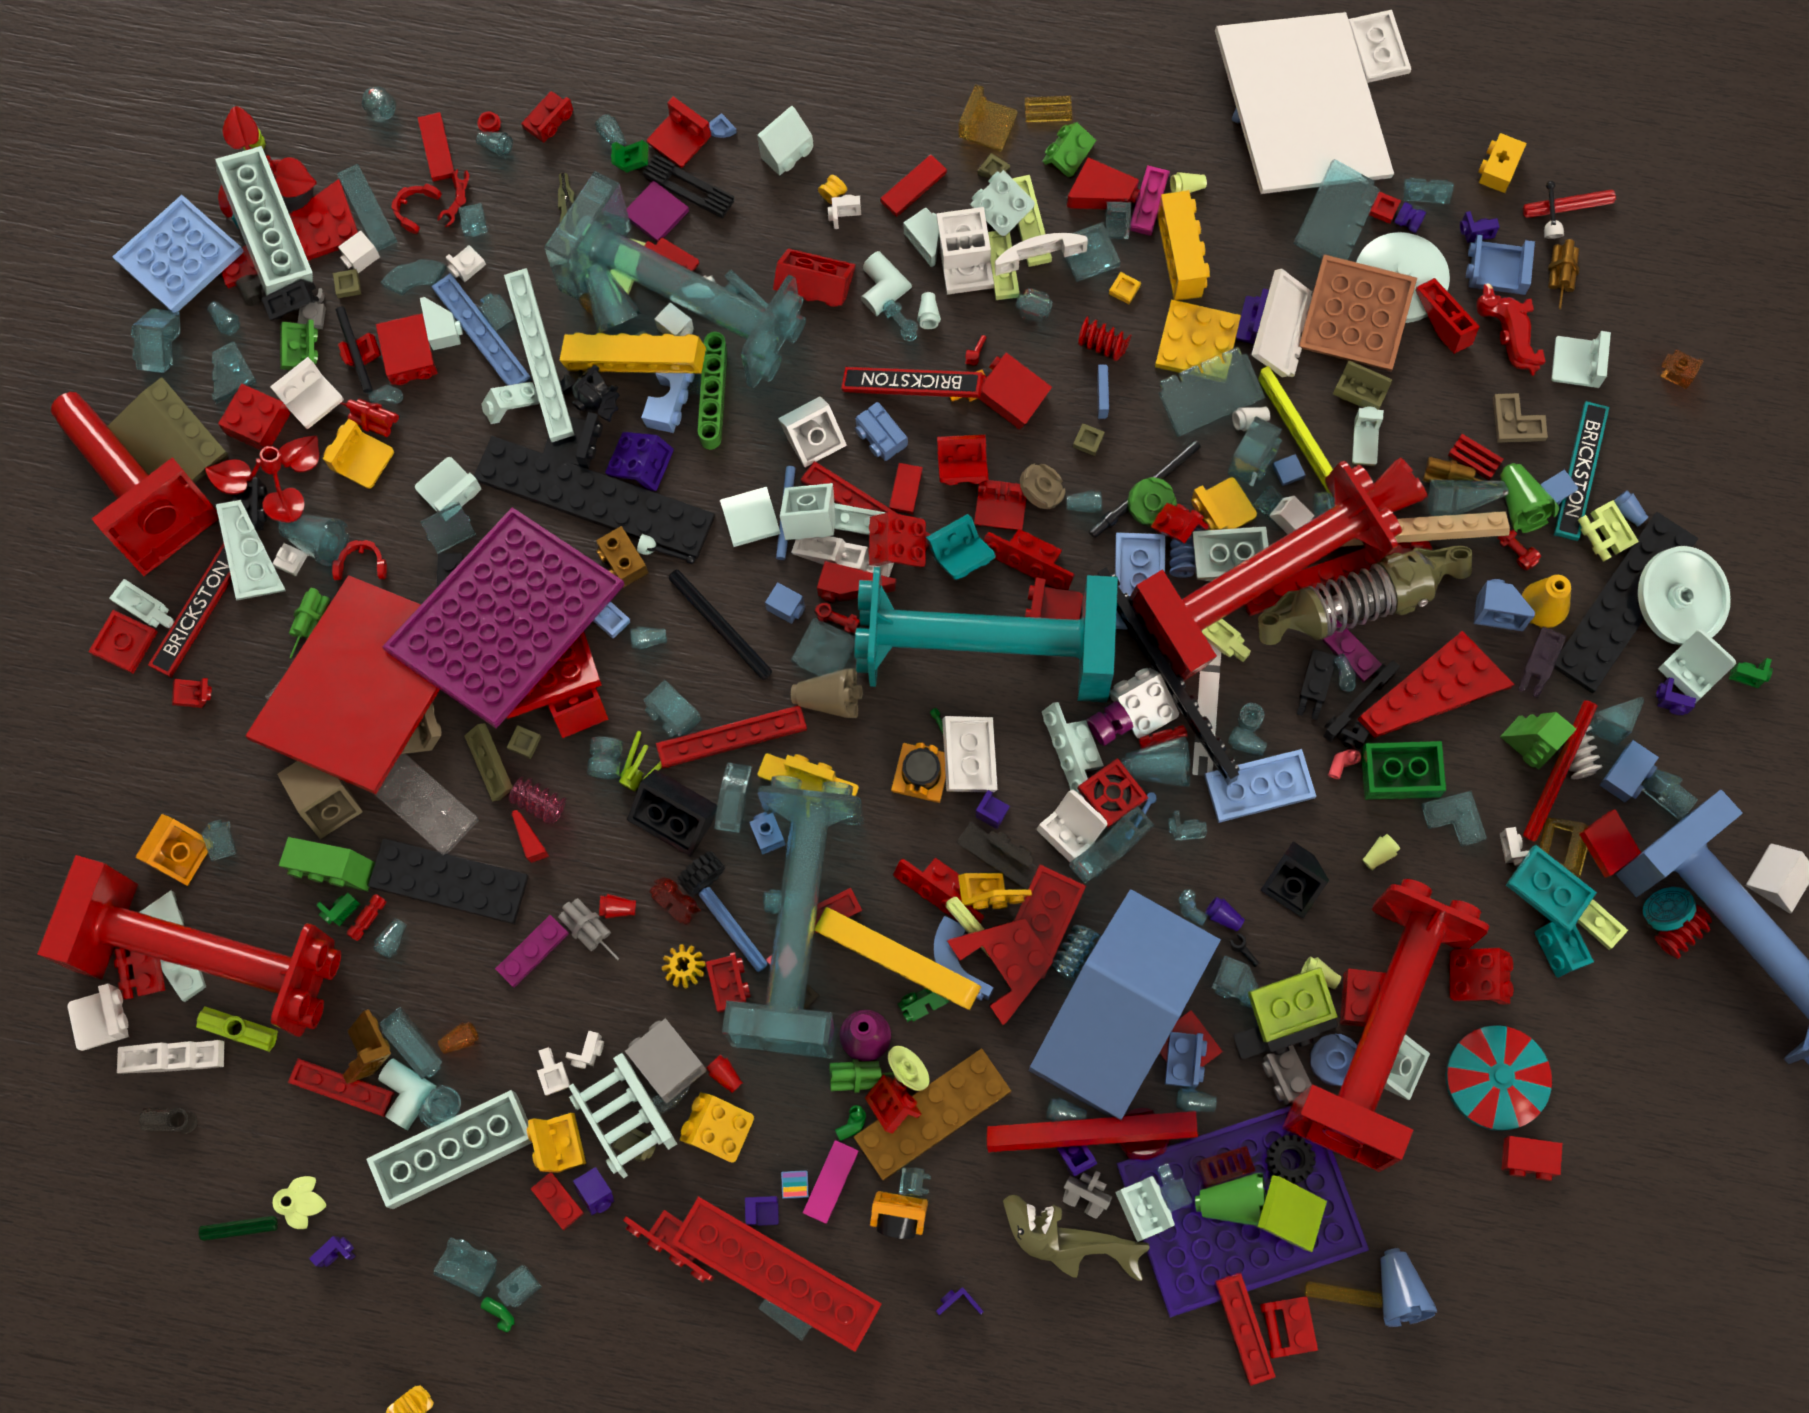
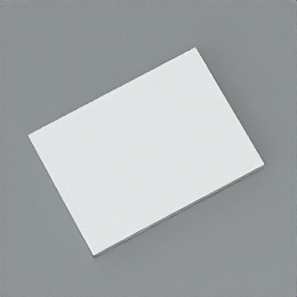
M1346 12L1216 27L1215 34L1261 194L1393 177L1394 171Z

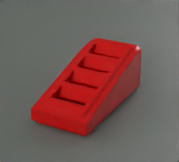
M518 810L512 811L516 829L528 861L533 863L549 857L548 852Z

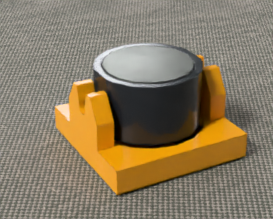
M903 743L891 792L940 803L946 781L944 752L938 751V748L934 745L925 746L924 743H916L915 746Z
M878 1191L872 1205L870 1226L877 1227L878 1233L894 1238L911 1239L915 1237V1232L922 1235L928 1201L927 1199Z

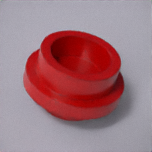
M489 111L482 113L477 122L479 130L486 135L496 133L501 127L499 116Z

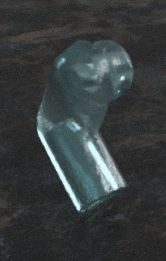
M1191 889L1184 890L1179 897L1182 914L1192 921L1203 925L1208 915L1196 908L1195 892Z

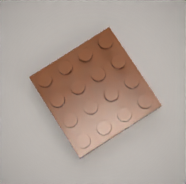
M1323 255L1299 347L1304 350L1392 372L1417 278Z

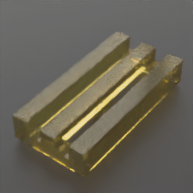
M1071 96L1026 97V122L1071 121ZM1056 104H1067V106H1053V105H1056ZM1032 105H1045L1044 107H1030Z

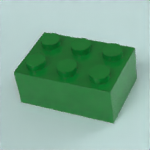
M1442 741L1366 743L1361 750L1365 800L1440 798L1446 791Z

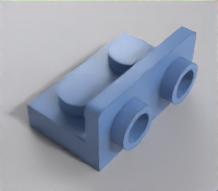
M1170 1033L1165 1085L1196 1088L1199 1082H1203L1205 1068L1200 1066L1201 1056L1206 1055L1207 1041L1203 1040V1034Z

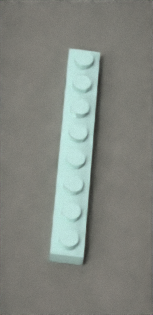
M525 268L504 275L550 440L555 442L574 436V430L529 272Z

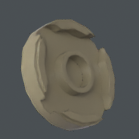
M1031 464L1022 472L1020 477L1021 490L1024 496L1035 506L1051 509L1055 508L1064 499L1066 492L1065 487L1063 488L1061 484L1063 480L1053 468L1045 464Z

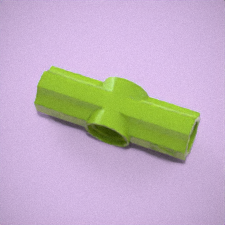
M206 1006L200 1011L197 1018L196 1027L268 1052L271 1051L277 1040L278 1031ZM241 1023L242 1030L239 1034L233 1035V1027Z

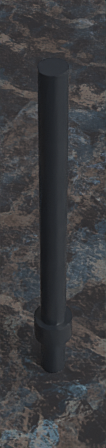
M1194 440L1152 477L1164 480L1199 450L1201 445ZM1128 498L1112 512L1108 511L1101 517L1102 520L1089 530V534L1093 538L1099 536L1108 527L1112 528L1118 522V518L1129 510Z

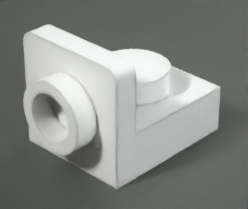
M470 245L454 258L450 254L446 256L449 272L455 278L459 276L464 282L486 265L484 259Z
M1516 827L1506 828L1500 833L1505 863L1514 862L1515 866H1519L1529 851L1521 852L1520 849H1522L1523 843L1521 835L1517 834Z

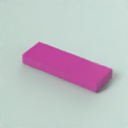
M1147 165L1140 188L1141 191L1130 222V231L1152 236L1161 194H1164L1170 171Z
M836 1140L834 1141L803 1214L825 1224L828 1223L859 1153L858 1150Z

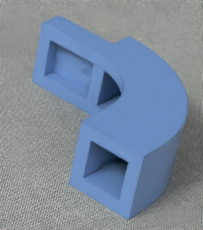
M944 916L935 935L934 961L980 985L981 989L976 999L980 1001L983 998L989 1000L994 987L965 972L959 964L956 954L947 942L950 938L966 935L967 931L960 923Z

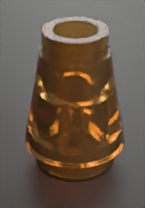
M461 1022L442 1039L438 1040V1045L441 1051L446 1054L474 1045V1042L479 1037L471 1022Z

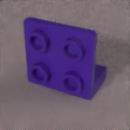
M623 432L605 474L611 477L635 479L649 491L656 492L674 449L658 435Z

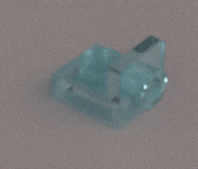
M482 203L459 207L460 224L465 237H475L488 232Z
M1174 810L1172 818H1168L1169 832L1174 833L1175 840L1205 838L1207 834L1206 822L1199 823V820L1192 819L1181 824L1179 810Z
M216 820L206 824L207 828L201 834L211 861L237 853L229 830L231 826L229 821L222 823L221 820Z

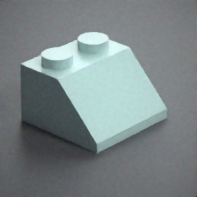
M793 106L789 107L757 135L761 159L779 176L785 171L791 170L796 161L802 156H807L813 148L812 134Z
M833 483L785 488L780 512L785 540H801L812 537L824 538L834 535L835 505Z

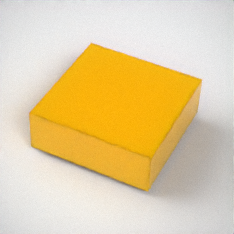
M1120 272L1109 290V295L1130 304L1139 290L1141 282Z

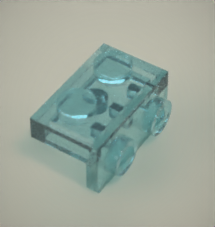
M450 1237L447 1242V1249L434 1269V1275L481 1297L496 1272L497 1259L487 1251H479L471 1247L468 1242L462 1239L456 1240Z

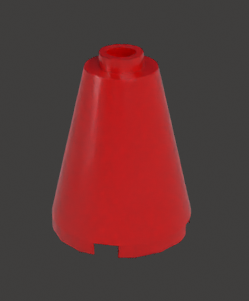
M1402 458L1395 460L1374 483L1375 490L1368 494L1378 511L1387 507L1392 512L1423 501L1428 496L1419 478H1415L1412 474L1413 470Z

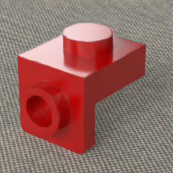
M367 333L356 340L364 365L381 356L374 334ZM340 342L338 346L341 351V359L345 364L355 367L347 343Z
M202 678L201 681L174 679L172 705L202 708L211 699L212 688L208 686V678Z

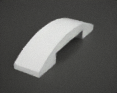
M1052 233L1027 239L1009 248L996 259L995 274L997 276L1019 270L1020 260L1057 250H1062L1064 258L1087 252L1088 239L1086 236L1072 233Z

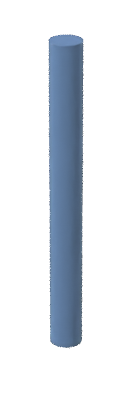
M794 466L786 467L784 490L788 487H794L796 470ZM780 519L776 559L785 560L788 540H785Z

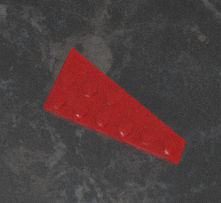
M1461 631L1364 712L1357 720L1376 738L1401 729L1408 724L1423 721L1430 716L1439 715L1470 704L1474 700L1489 697L1496 692L1511 689L1515 684Z

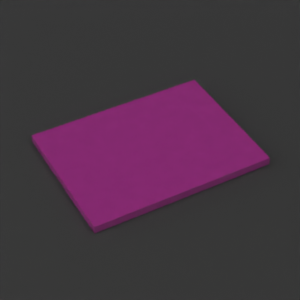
M512 507L382 647L391 656L497 729L625 584L622 579Z

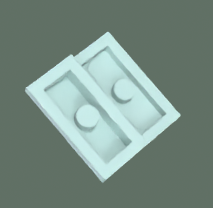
M767 487L720 500L734 547L780 534Z

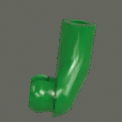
M852 1106L849 1110L850 1115L847 1124L835 1129L839 1141L862 1131L866 1114L861 1106Z

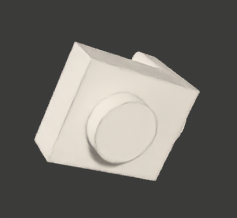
M844 195L832 198V207H828V219L833 221L834 229H839L838 217L861 215L860 196Z
M588 1031L582 1055L566 1053V1058L571 1061L570 1065L585 1069L586 1065L594 1066L596 1056H600L603 1050L604 1041H601L602 1036L599 1033Z

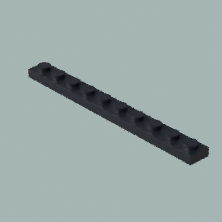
M1107 568L1097 573V576L1117 577L1113 572L1110 574ZM1118 580L1117 613L1152 668L1161 674L1172 699L1227 785L1235 782L1239 776L1238 771H1240L1236 761L1233 758L1229 759L1225 753L1226 747L1220 737L1216 738L1212 733V725L1206 716L1202 717L1198 711L1199 705L1192 695L1189 696L1185 691L1186 685L1179 674L1175 675L1171 669V660L1166 654L1162 655L1158 649V640L1154 634L1148 633L1145 628L1146 622L1140 613H1135L1131 607L1133 602L1127 593H1122Z

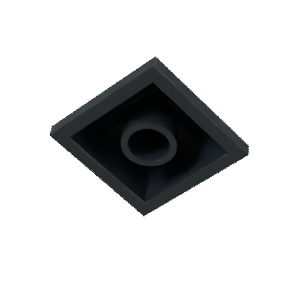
M1293 841L1261 888V891L1301 918H1304L1329 882V879L1315 855Z

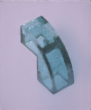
M727 763L719 793L714 829L740 832L744 822L746 794L751 784L752 766Z

